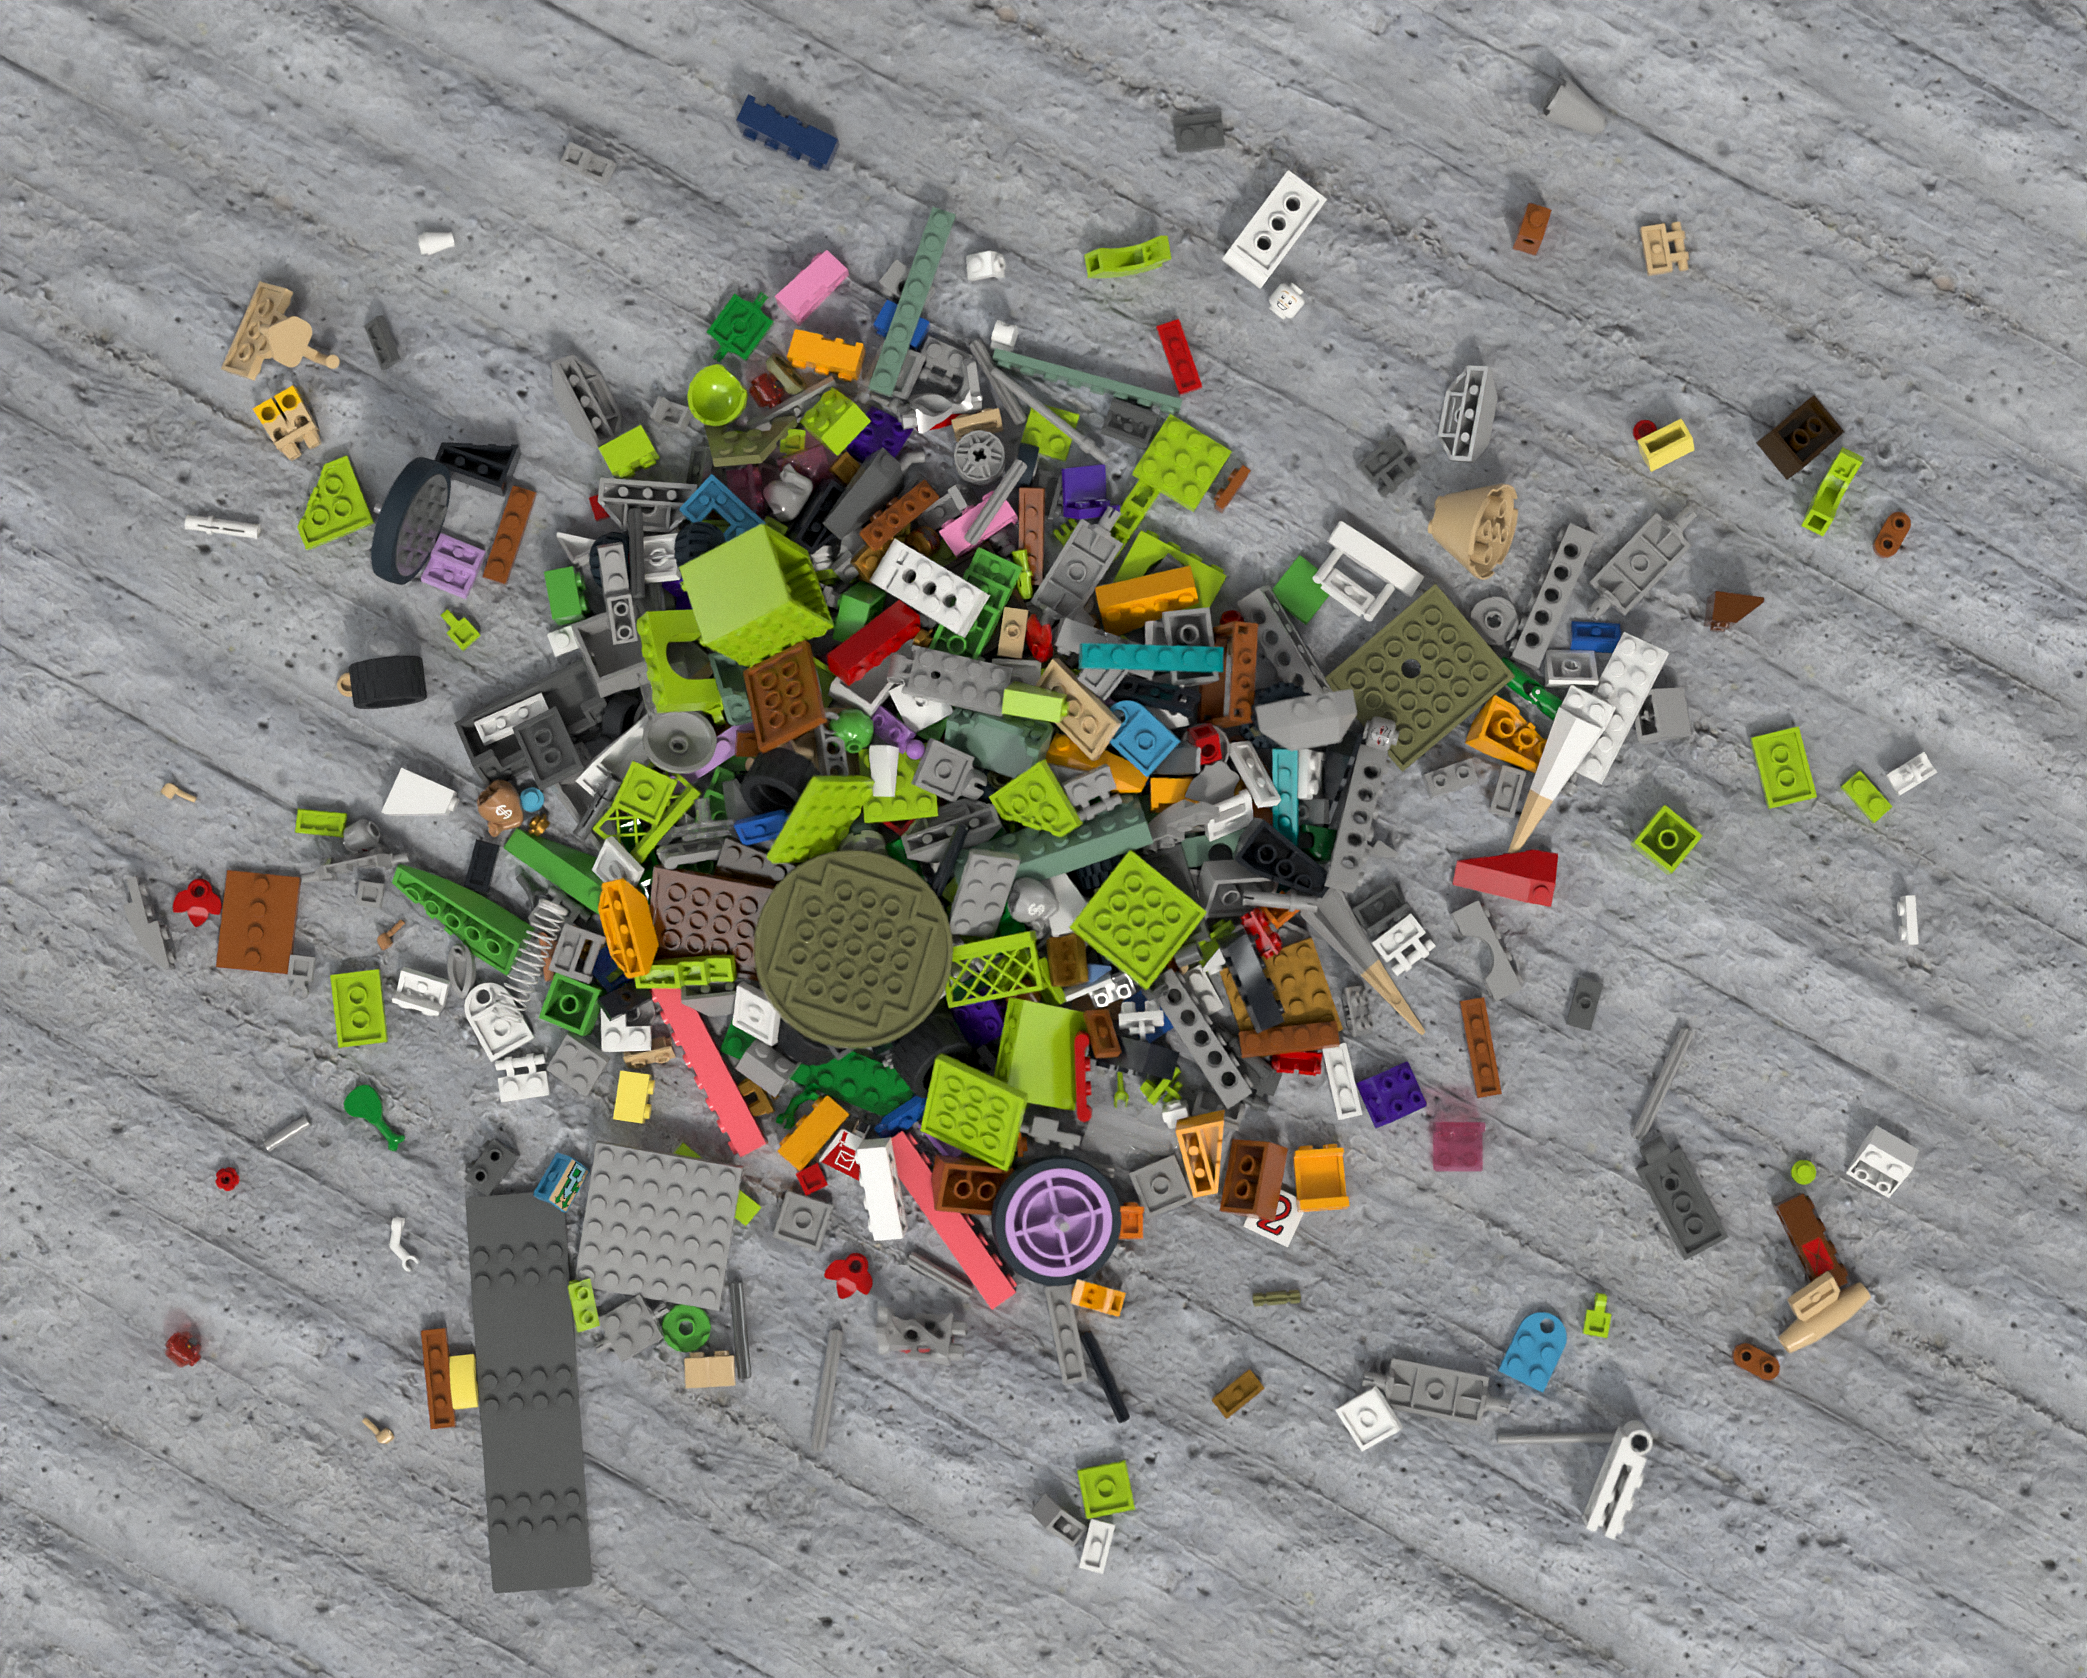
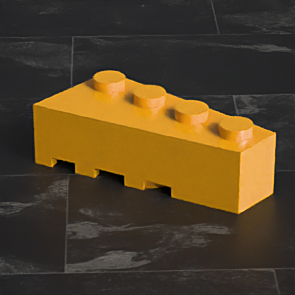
M1191 566L1095 587L1105 632L1116 636L1145 625V622L1161 619L1162 612L1183 610L1199 603Z

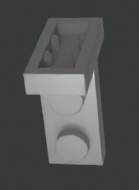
M954 485L949 488L948 494L938 499L916 517L919 525L928 526L936 532L948 520L952 518L955 520L961 516L962 511L970 505L977 506L980 504L971 485Z

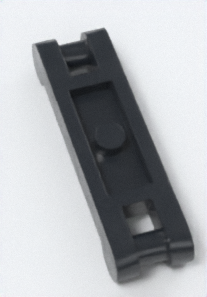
M1125 675L1110 694V698L1117 703L1132 700L1144 706L1180 713L1186 718H1192L1196 711L1195 705L1199 703L1201 694L1193 689Z

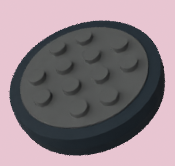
M425 457L413 459L396 478L383 505L376 503L374 512L378 513L379 517L372 540L371 565L374 574L381 579L398 585L406 584L419 573L428 560L442 530L450 500L451 478L449 470L445 465Z

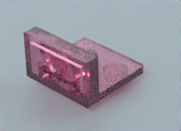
M747 464L745 469L726 471L728 489L758 517H762L761 510L765 509V503L761 491H758V486H762L761 472L758 467H755L754 464Z
M1433 1122V1170L1481 1172L1483 1170V1132H1485V1122Z

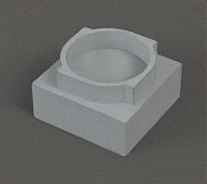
M640 599L632 602L636 632L637 620L646 613ZM607 612L571 625L575 641L600 698L618 691L631 690L650 683L647 678V665L642 655V642L638 632V641L613 645Z

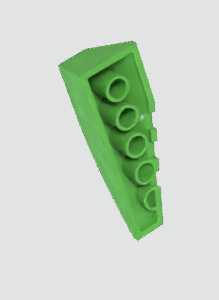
M517 828L503 848L599 915L598 905L602 892V883L604 882L592 871L597 857L546 838L537 837L535 834H530Z
M399 864L397 866L392 883L415 904L420 903L424 906L426 914L431 919L436 917L446 926L444 930L450 936L454 933L463 942L462 944L470 949L473 955L506 976L511 973L513 969L511 966H515L518 962L515 957L520 958L523 954L518 948L526 949L529 945L523 942L522 939L530 941L532 937L526 930L534 932V927L489 899L450 880L406 865Z

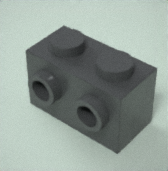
M493 1139L491 1142L487 1140L479 1151L482 1155L477 1162L473 1160L465 1170L467 1175L464 1179L486 1196H491L520 1157L519 1154L498 1139Z

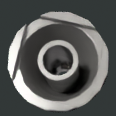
M1560 75L1559 78L1562 81L1559 84L1553 83L1540 105L1544 110L1542 113L1538 112L1537 116L1542 120L1592 136L1596 133L1600 134L1607 124L1605 120L1606 114L1566 75Z

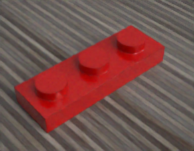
M1176 319L1156 326L1179 396L1202 389V384L1180 320Z

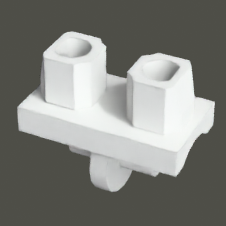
M1922 752L1888 773L1886 777L1898 796L1936 774L1937 771L1928 760L1925 752Z
M1122 971L1112 975L1114 983L1089 992L1095 1008L1107 1006L1111 1002L1128 998L1132 994L1137 993L1129 976Z
M1154 1000L1145 1002V1012H1136L1134 1002H1123L1121 1014H1119V1029H1130V1035L1140 1034V1041H1145V1034L1155 1033L1154 1027L1164 1026L1163 1010H1160V1007Z

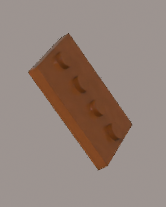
M803 640L743 671L758 749L761 752L766 753L827 722L811 645L808 641Z
M227 870L216 967L288 974L290 955H293L302 878Z

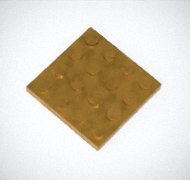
M1312 937L1282 946L1283 949L1279 954L1276 955L1274 952V955L1268 959L1262 956L1266 969L1262 971L1266 979L1271 978L1276 991L1272 992L1275 1001L1280 999L1285 1013L1281 1014L1284 1022L1271 1028L1336 1021L1338 1031L1343 1030ZM1222 967L1223 970L1219 971L1239 1031L1255 1030L1228 967Z

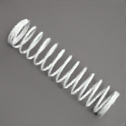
M540 899L537 905L556 914L562 920L551 919L538 913L533 914L549 921L559 929L544 927L532 921L530 924L544 929L555 938L541 936L529 930H526V932L544 940L551 947L541 946L522 939L523 942L545 952L547 956L518 948L520 951L539 959L543 964H535L515 957L516 960L534 967L540 973H532L516 966H511V968L529 975L536 982L521 980L510 974L507 975L509 978L524 983L532 991L518 989L510 984L503 983L504 986L524 994L529 1000L515 998L507 993L500 992L501 995L519 1002L525 1009L512 1007L501 1001H496L497 1004L510 1008L519 1015L500 1007H493L492 1010L495 1015L513 1023H521L523 1015L519 1011L527 1010V1006L523 1002L531 1001V998L526 993L535 992L530 984L538 983L537 978L533 975H541L542 971L538 967L546 966L545 961L541 958L550 957L545 949H552L553 944L548 940H556L557 936L552 931L558 932L561 930L560 926L555 922H564L565 920L561 915L565 916L569 913L566 908L548 900Z

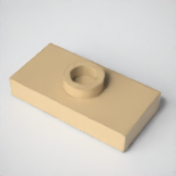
M1004 607L998 656L1022 659L1029 610Z

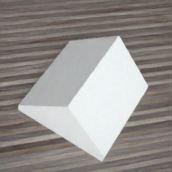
M1546 650L1544 688H1570L1571 685H1575L1579 688L1593 689L1598 685L1594 651Z

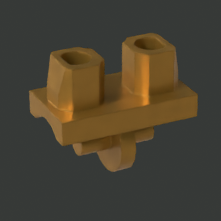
M746 1078L737 1085L743 1097L754 1091L756 1092L759 1100L748 1105L753 1117L775 1112L766 1094L768 1092L752 1080ZM779 1094L776 1097L771 1095L773 1100L780 1097Z

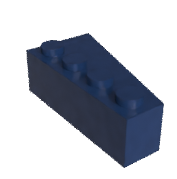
M747 95L736 119L743 138L751 142L756 140L765 143L764 147L774 152H777L779 149L794 161L804 160L808 162L809 167L817 171H821V169L829 170L840 146L837 138L811 125H807L805 128L802 126L803 123L791 115L783 117L779 111L775 110V107L769 104L761 106L754 102L755 97Z

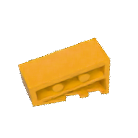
M795 329L787 358L789 362H792L791 365L796 368L805 369L807 366L814 368V372L828 376L829 373L838 375L840 380L852 382V379L859 380L866 351L863 343L856 342L854 346L843 343L844 340L840 338L832 340L823 337L821 334Z
M1181 776L1179 779L1169 777L1151 778L1149 783L1150 813H1161L1183 799L1199 803V801L1185 797L1194 777Z
M826 1095L825 1098L820 1096L811 1106L814 1110L810 1115L806 1116L804 1114L795 1126L798 1128L792 1135L788 1133L779 1143L781 1147L777 1152L799 1171L808 1165L851 1115L829 1095Z
M1225 1109L1177 1120L1176 1134L1194 1198L1218 1193Z

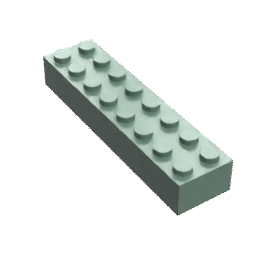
M1132 792L1122 795V803L1114 806L1113 810L1108 812L1104 810L1095 814L1094 818L1088 821L1086 819L1082 820L1083 824L1062 837L1052 835V832L1042 829L1036 830L1028 827L961 850L953 868L957 885L959 886L971 849L1019 854L1020 862L1010 889L1011 891L1014 882L1019 878H1032L1040 882L1126 853L1129 850L1132 851L1152 844L1153 840L1137 793Z

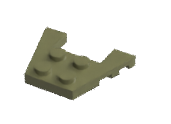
M796 416L775 417L770 430L752 429L744 433H737L736 431L727 432V425L716 427L704 424L714 467L762 463L777 447L776 442L788 436V429L790 427L794 429L797 426Z

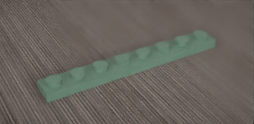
M936 207L932 208L868 387L871 391L892 398L956 214Z
M995 348L993 361L997 363L996 366L1002 369L1010 370L1013 367L1020 369V373L1028 376H1034L1035 373L1043 375V379L1056 383L1057 380L1067 382L1066 385L1072 388L1080 389L1081 386L1090 388V392L1097 395H1104L1105 392L1114 395L1113 398L1127 401L1130 399L1137 401V405L1150 408L1152 405L1159 407L1163 413H1180L1183 399Z

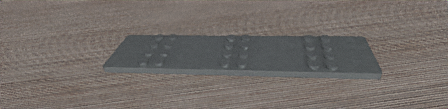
M534 1192L478 1196L466 1199L492 1590L494 1593L584 1587L592 1583L574 1317L567 1286L569 1281H571L566 1213L560 1211L551 1203L537 1199L533 1196Z

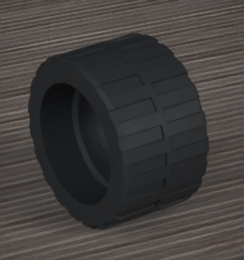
M419 656L381 657L363 660L349 666L352 698L355 708L378 709L398 707L422 702L427 698L423 660Z
M776 747L766 753L760 751L741 783L740 792L747 806L757 815L785 810L786 813L793 812L812 777L821 776V772L813 762L809 761L802 754L784 747Z
M780 1017L778 1041L780 1047L783 1048L788 1056L797 1062L809 1066H820L821 1064L829 1063L835 1058L827 1045L799 1033Z
M943 1017L930 1018L922 1021L906 1033L897 1043L892 1054V1064L916 1096L927 1098L935 1060L939 1054L942 1053L972 1067L975 1051L952 1021Z

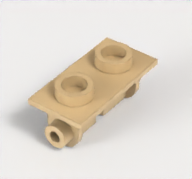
M666 1036L652 1039L651 1051L623 1052V1059L628 1069H639L646 1066V1064L668 1062L670 1059L676 1058V1055L672 1049L671 1037L666 1038Z

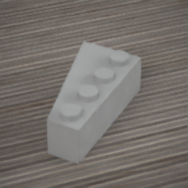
M1066 617L1060 618L1052 641V645L1058 646L1057 652L1068 656L1071 655V652L1079 654V644L1081 643L1103 644L1107 639L1112 644H1141L1122 639L1116 635L1097 630L1094 627ZM1129 670L1126 675L1152 679L1154 671Z

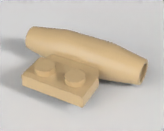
M1827 1271L1787 1299L1797 1319L1778 1339L1789 1354L1808 1346L1849 1320L1871 1299V1296L1861 1282L1839 1290L1833 1276Z

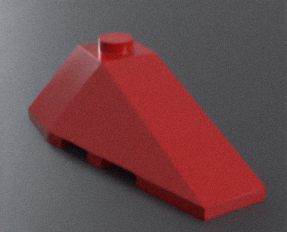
M1531 849L1518 853L1510 852L1497 856L1457 860L1452 885L1517 901L1551 907L1556 884L1558 853Z

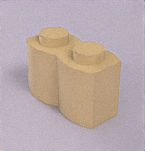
M729 1350L714 1351V1356H704V1352H690V1357L684 1358L685 1388L736 1385L735 1355H729Z

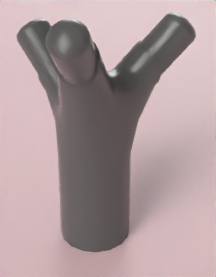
M521 873L515 879L526 892L531 903V911H533L536 907V895L547 896L548 892L535 887L524 873Z

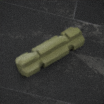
M1286 1290L1266 1292V1294L1260 1292L1253 1293L1252 1301L1255 1307L1264 1306V1304H1267V1306L1287 1304V1302L1294 1304L1301 1302V1295L1299 1290H1289V1292H1286Z

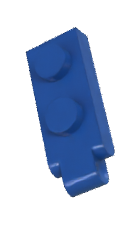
M779 810L736 820L734 828L744 845L777 839L792 812L786 813L785 810Z
M915 1096L884 1116L881 1122L875 1126V1131L879 1137L896 1136L922 1119L927 1098Z

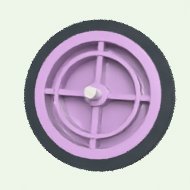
M1061 1155L1039 1157L1017 1168L1000 1187L992 1208V1234L1000 1255L1017 1274L1042 1285L1066 1286L1076 1283L1077 1279L1084 1280L1090 1277L1108 1261L1117 1245L1121 1231L1120 1205L1109 1181L1089 1163L1077 1158Z

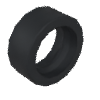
M620 692L610 699L602 722L605 736L617 739L633 726L634 717L640 705L639 699Z

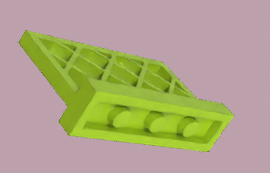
M651 761L647 767L652 769L655 764ZM665 771V775L668 776V777H669V772H668V771ZM670 772L675 777L673 779L680 781L687 788L681 795L671 796L668 810L663 814L658 826L652 824V828L648 832L638 833V817L634 815L620 817L619 808L611 806L592 829L604 840L611 836L618 837L620 844L621 837L635 836L636 846L629 854L641 865L658 845L657 843L673 825L675 826L702 795L701 791L679 773ZM677 798L675 802L671 805V799ZM616 810V817H610ZM620 819H634L635 833L621 834ZM607 820H616L617 834L607 835L600 827ZM645 835L639 842L638 836Z
M1029 931L954 946L952 962L958 963L963 969L957 978L949 975L945 987L948 1007L952 1008L1044 990L1035 943L1037 940L1036 932ZM1030 947L1031 959L1026 965L1016 956L1021 948ZM1015 950L1013 955L1008 951ZM1001 952L1010 958L1004 969L992 962L996 955ZM992 954L989 959L985 957V955ZM975 957H979L986 962L980 974L969 967ZM968 959V961L966 962V964L963 963L962 961H960V960ZM1013 960L1024 967L1018 979L1006 972ZM990 965L1001 972L994 984L983 977ZM966 970L977 977L971 988L960 982ZM1027 971L1035 975L1037 986L1028 987L1021 982ZM1004 975L1015 982L1008 992L1003 991L997 986ZM980 980L991 986L986 996H980L974 991ZM958 984L968 993L962 1001L954 1002L953 990ZM1018 985L1023 988V989L1015 990ZM994 990L999 992L998 994H992ZM971 994L976 997V998L968 999Z

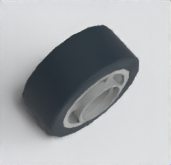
M1020 443L1012 464L1016 459H1019L1027 465V469L1014 488L1019 489L1020 487L1030 486L1039 461L1037 459L1039 447Z

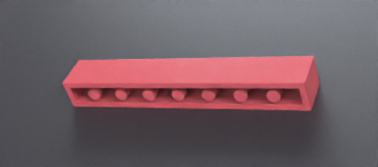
M681 988L650 989L649 992L653 996L652 1000L654 1003L659 1002L663 1009L660 1012L666 1025L670 1023L674 1030L671 1036L677 1046L681 1045L686 1053L682 1055L688 1068L693 1067L697 1074L694 1077L700 1090L704 1088L708 1095L705 1101L711 1112L715 1110L720 1118L716 1120L722 1133H728L731 1139L728 1145L733 1154H739L740 1157H744L768 1144L700 1012L682 1004Z
M901 1131L891 1138L898 1177L993 1310L1017 1292L1014 1288L1017 1286V1283L1010 1273L1005 1276L1000 1269L1003 1263L995 1253L991 1255L986 1249L989 1245L981 1233L977 1235L974 1232L972 1226L975 1224L967 1213L962 1215V1213L936 1211L934 1209L933 1172L929 1168L932 1163L924 1152L920 1154L915 1146L918 1143L910 1132L905 1134L904 1131Z

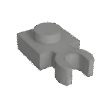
M290 955L287 979L294 980V984L289 988L290 997H295L296 989L301 988L303 991L302 998H308L309 989L306 986V981H314L316 957Z

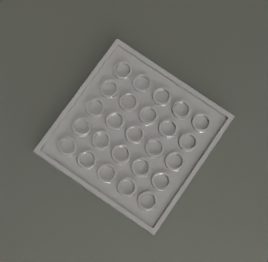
M598 1140L593 1160L575 1280L582 1281L590 1278L593 1289L633 1296L641 1294L644 1298L719 1311L743 1166Z

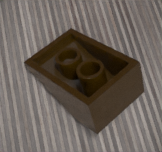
M1813 395L1758 440L1756 444L1784 478L1788 480L1840 437L1844 430L1816 396Z

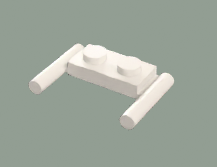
M1335 548L1313 576V581L1317 584L1321 583L1322 586L1320 588L1357 616L1360 617L1363 614L1367 621H1372L1393 593L1395 587L1390 583L1386 584L1375 599L1365 589L1336 568H1333L1343 554Z

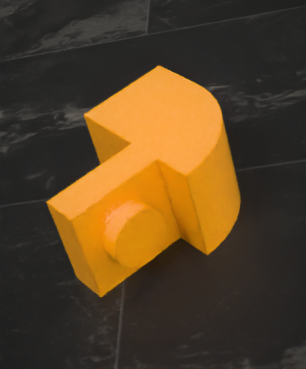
M1077 1279L1076 1285L1072 1289L1071 1304L1119 1317L1126 1293Z

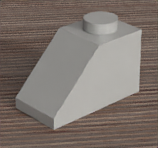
M1046 1493L1030 1512L1045 1529L1071 1547L1088 1530L1085 1524Z

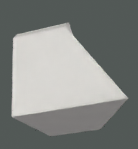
M557 532V539L571 562L578 569L589 562L591 546L596 540Z

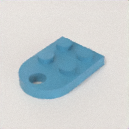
M1126 700L1118 702L1109 708L1112 713L1116 710H1122L1126 716L1125 721L1121 724L1110 743L1146 777H1149L1181 740L1139 702Z
M1535 1312L1526 1316L1519 1324L1498 1371L1543 1393L1566 1346L1567 1333L1563 1323L1556 1316L1546 1312ZM1544 1319H1551L1553 1321L1554 1327L1549 1333H1544L1540 1328V1324Z

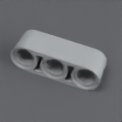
M833 712L825 713L826 719L829 721L831 719H835L837 721V719L839 718V716ZM823 724L815 727L814 735L821 776H831V768H835L839 776H848L844 741L839 737L831 736L836 732L825 729ZM827 743H837L838 747L834 746V755L827 752Z

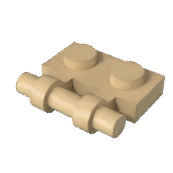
M1681 222L1671 223L1672 232H1666L1665 223L1640 228L1648 276L1672 273V263L1674 262L1678 263L1679 271L1689 269L1687 263L1689 254L1685 251L1684 239L1686 237L1685 231L1681 228ZM1669 241H1674L1676 253L1670 254Z

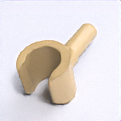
M167 783L161 789V793L169 799H172L175 794L193 803L197 799V797L183 792L173 783Z
M367 1417L362 1420L373 1431L379 1443L387 1444L395 1438L388 1427L380 1431Z

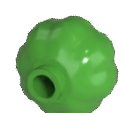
M845 709L837 714L839 716L837 721L835 719L830 720L829 731L834 730L836 732L831 736L839 737L844 741L846 753L859 752L871 743L874 732L873 721L858 709ZM832 742L835 747H838L837 743Z

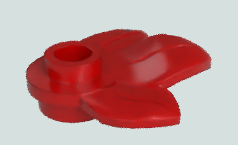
M1032 614L1027 621L1025 640L1037 661L1046 662L1053 655L1050 624L1041 626L1036 615Z
M201 878L191 881L188 889L179 892L173 902V912H187L191 923L195 927L205 923L209 913L220 915L222 909L219 896L212 892L211 884ZM200 886L204 888L202 895L197 894V888Z
M852 1253L845 1260L838 1259L833 1261L827 1267L824 1274L826 1279L837 1280L836 1288L840 1299L850 1297L856 1290L864 1295H868L873 1286L872 1276L867 1271L869 1266L868 1260L861 1253ZM855 1260L861 1263V1267L858 1270L852 1267V1262Z

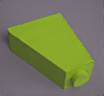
M1014 681L1004 689L1002 713L1060 723L1064 717L1068 716L1070 702H1066L1067 694Z

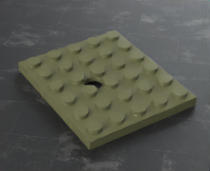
M1434 584L1327 675L1325 679L1334 692L1353 689L1357 710L1355 717L1364 727L1367 720L1371 721L1375 716L1389 719L1396 723L1395 730L1400 731L1397 744H1391L1388 756L1403 772L1515 676L1441 589ZM1408 659L1418 661L1421 666L1420 674L1415 678H1407L1402 673V664Z

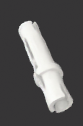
M187 514L185 518L186 530L205 531L209 535L220 533L258 539L260 536L261 525L258 523L217 519L213 515L202 517Z

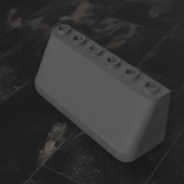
M584 659L575 661L571 665L553 672L549 676L533 682L527 687L511 693L505 698L489 704L483 709L467 715L454 723L472 767L486 786H489L497 779L509 781L529 771L530 768L515 734L484 746L474 724L475 721L542 693L548 709L555 706L558 708L574 745L580 742L585 743L604 733L602 722L608 701L606 697L600 698Z

